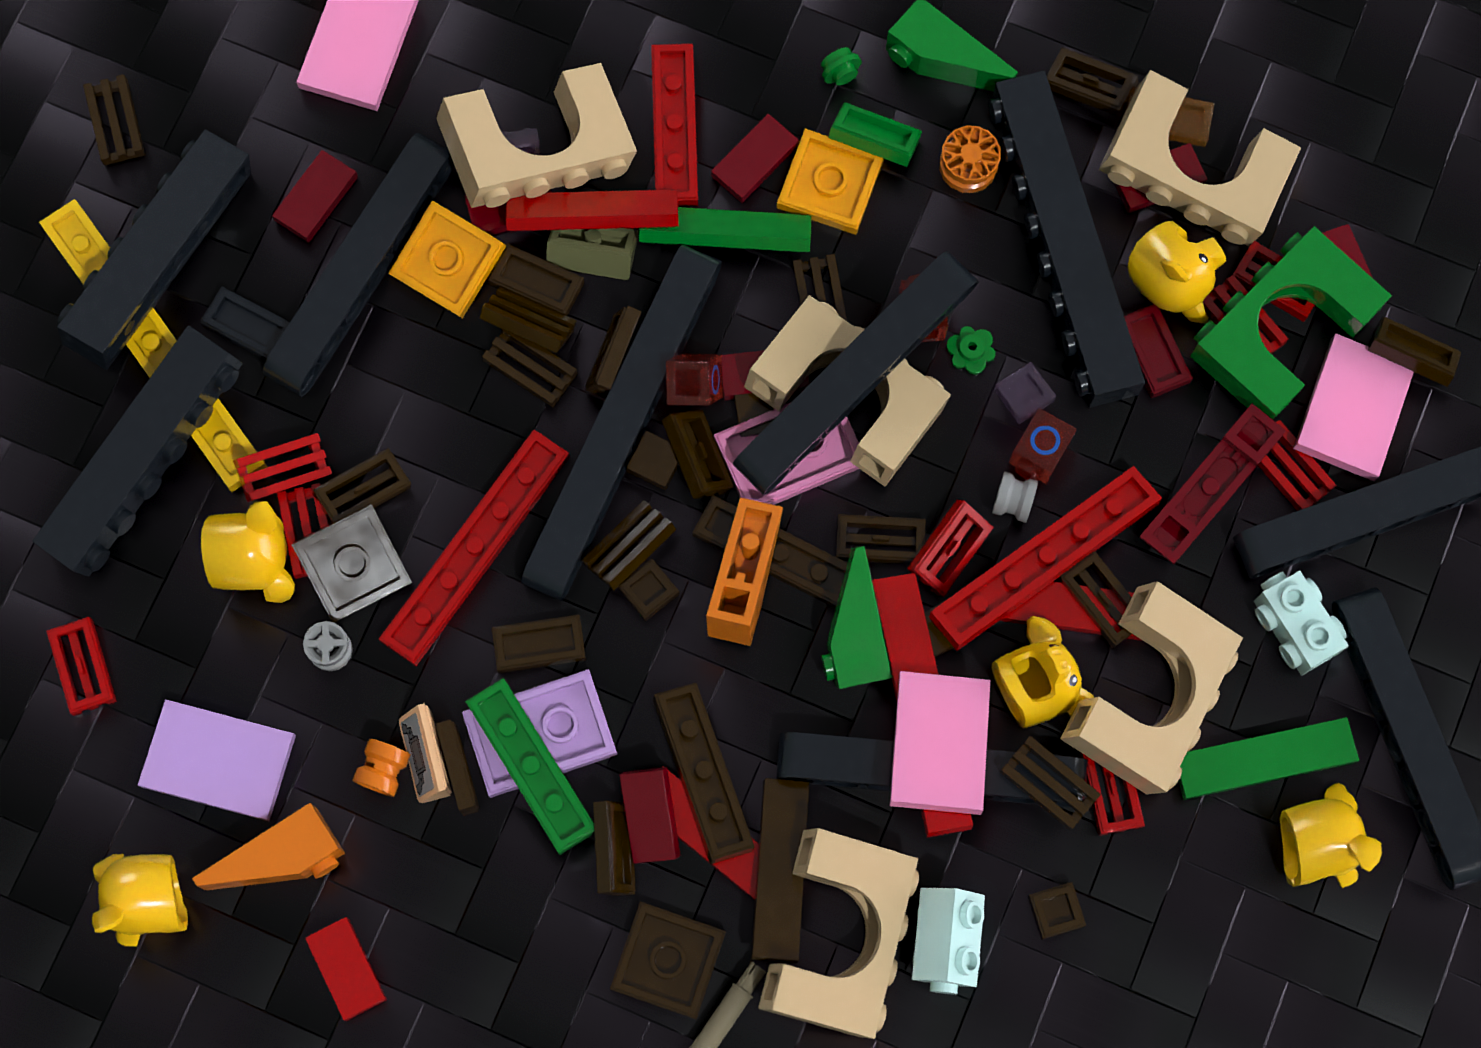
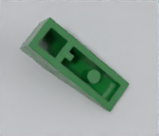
M916 0L888 31L886 50L890 58L900 67H909L918 75L993 92L996 82L1017 77L1018 71L926 0Z
M865 546L851 548L826 643L828 654L821 655L825 678L827 681L834 680L835 687L838 689L892 678Z

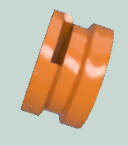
M963 126L955 129L947 136L942 146L939 170L943 180L951 188L962 193H975L985 189L993 182L997 173L1001 148L997 139L984 128L979 126Z

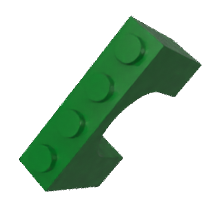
M1315 226L1304 237L1298 232L1292 236L1280 250L1284 257L1275 266L1268 261L1251 279L1255 286L1246 295L1238 291L1223 307L1222 310L1227 315L1217 325L1212 320L1207 322L1193 338L1198 344L1190 357L1246 408L1254 404L1271 419H1274L1296 397L1305 384L1278 361L1263 344L1258 328L1261 308L1280 298L1303 299L1320 308L1353 338L1392 296Z

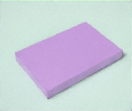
M589 669L514 694L562 773L617 755ZM471 710L463 711L462 714L489 797L492 798L518 789Z
M165 699L138 786L270 821L296 735Z

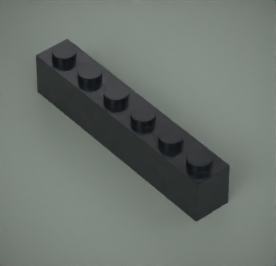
M206 129L197 141L191 140L185 146L179 165L173 173L167 172L161 178L156 189L157 194L149 205L143 204L137 210L132 221V228L124 238L118 237L113 242L108 251V260L99 271L94 270L89 274L84 282L81 296L75 304L69 303L62 310L58 318L57 328L62 345L105 370H108L251 175L249 154Z
M188 325L32 542L74 572L89 577L92 572L98 571L108 560L110 555L109 549L118 536L125 534L132 527L136 519L135 513L143 501L151 498L157 492L162 482L161 476L170 464L176 463L183 456L187 449V440L196 428L202 427L209 420L215 401L222 392L228 391L235 384L239 376L238 370L243 363Z

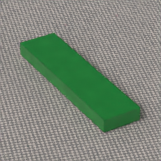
M678 207L679 226L640 228L639 242L810 252L812 215Z
M505 679L499 680L465 701L558 854H563L595 833L593 821Z
M1346 717L1189 751L1180 765L1182 773L1178 781L1183 800L1348 765L1358 762L1359 757L1349 721Z

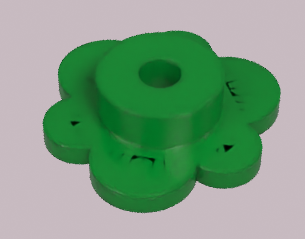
M965 326L961 329L959 335L951 336L946 344L948 352L953 355V366L959 369L965 367L971 374L983 372L986 362L993 361L996 355L995 350L991 347L993 342L992 334L985 329L974 331L972 327ZM973 346L975 350H970L968 347Z

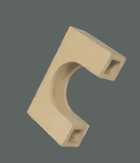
M601 63L562 71L554 90V95L569 129L571 145L553 155H533L513 146L500 131L484 89L443 98L436 119L471 208L486 205L489 208L498 207L505 204L511 198L524 195L527 198H535L545 194L549 189L565 186L568 189L576 188L585 184L588 180L604 176L605 179H614L623 175L628 170L637 149Z
M1150 70L1138 85L1098 170L1107 174L1114 183L1125 187L1131 186L1146 194V197L1151 202L1161 206H1170L1180 211L1188 221L1197 225H1207L1221 232V235L1227 241L1238 245L1244 244L1249 247L1263 234L1301 147L1263 128L1249 143L1233 180L1224 184L1208 185L1189 178L1173 161L1168 144L1171 125L1188 89Z
M809 295L750 368L744 387L774 409L780 411L808 375L827 367L865 329L851 325L841 318L831 305L819 302ZM906 359L875 388L880 399V416L857 445L850 460L852 464L883 486H886L941 414L951 396L950 393L944 390V387L938 380L931 376H924L911 367Z
M1157 581L1136 588L1119 625L1154 647L1167 660L1175 683L1174 699L1168 713L1156 725L1148 726L1131 718L1101 697L1084 699L1078 702L1060 738L1145 794L1166 793L1178 782L1182 773L1180 765L1187 751L1191 750L1199 740L1201 722L1205 714L1217 703L1220 696L1218 688L1225 674L1229 673L1238 660V653L1236 651L1243 637Z
M819 828L803 830L792 874L837 887L849 894L860 907L865 920L866 936L864 946L857 960L847 970L830 977L786 964H769L758 1009L849 1035L875 1039L876 1032L881 1030L886 1018L887 1009L883 1003L887 987L893 983L897 973V960L894 958L898 941L904 938L908 927V916L905 915L908 900L915 893L919 881V872L916 870L918 858Z

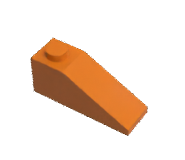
M740 497L706 615L709 637L751 646L762 607L783 507Z
M309 803L192 879L196 886L204 890L305 879L311 875H314L315 879L335 869L339 865L336 859L344 855L345 852L319 810Z

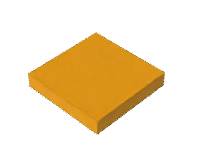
M805 129L777 201V208L792 214L812 215L813 221L856 235L884 158L828 138L829 136Z
M432 201L388 274L463 319L507 245Z

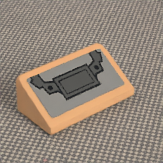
M425 703L419 704L401 716L399 726L405 750L411 754L408 763L417 800L419 803H426L448 797L452 791L432 711Z

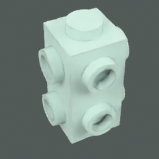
M1301 571L1294 573L1288 578L1284 572H1280L1260 585L1264 592L1254 600L1257 606L1255 609L1256 616L1267 631L1272 630L1281 643L1279 651L1282 658L1290 668H1297L1301 676L1335 657L1349 646L1345 641L1347 634L1343 625L1335 616H1329L1320 602L1322 601V595L1319 588L1310 578L1305 579Z
M921 888L917 913L918 921L915 952L913 955L912 980L930 983V992L942 994H957L958 986L977 987L985 895L957 888Z

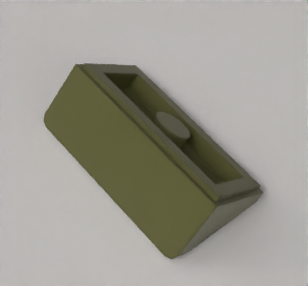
M628 228L551 230L547 241L546 261L569 271L628 280L631 274L639 231Z

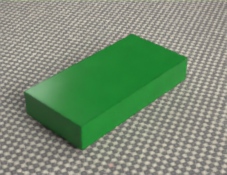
M844 102L831 127L828 138L907 167L919 143L922 131Z

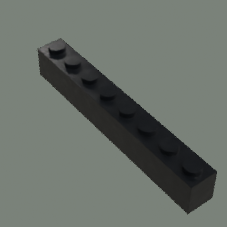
M1045 70L996 82L992 99L988 100L989 114L993 124L999 123L1003 137L1000 138L1003 158L1005 162H1012L1015 175L1012 176L1013 190L1018 201L1024 200L1028 213L1024 215L1025 228L1030 239L1036 238L1040 253L1036 254L1040 275L1042 278L1048 277L1052 292H1049V303L1055 317L1060 316L1065 331L1061 332V340L1065 354L1068 357L1073 356L1077 371H1074V382L1079 396H1086L1089 408L1137 396L1142 390L1145 380Z

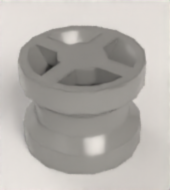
M1004 471L992 513L1000 516L1004 513L1015 515L1017 521L1026 523L1033 504L1038 481L1033 479L1020 481L1015 479L1012 473Z
M323 621L316 623L309 628L304 636V652L313 664L321 670H339L348 663L352 656L353 647L350 638L342 627L334 622ZM334 647H339V648L335 649L334 652H332V653H331V656H330V652L334 649Z

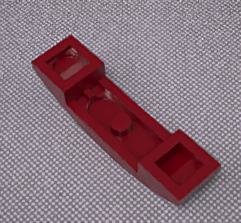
M1251 404L1175 496L1144 530L1140 538L1174 565L1283 436L1286 430L1254 404Z

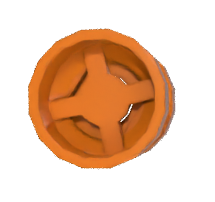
M369 739L364 750L366 763L357 768L352 781L372 791L394 797L399 787L396 777L400 770L407 767L411 754L382 741Z

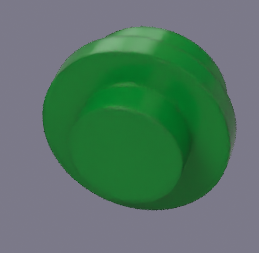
M840 48L830 53L821 62V67L824 70L822 77L826 83L844 85L858 75L857 69L860 67L862 60L858 54L852 53L850 48Z

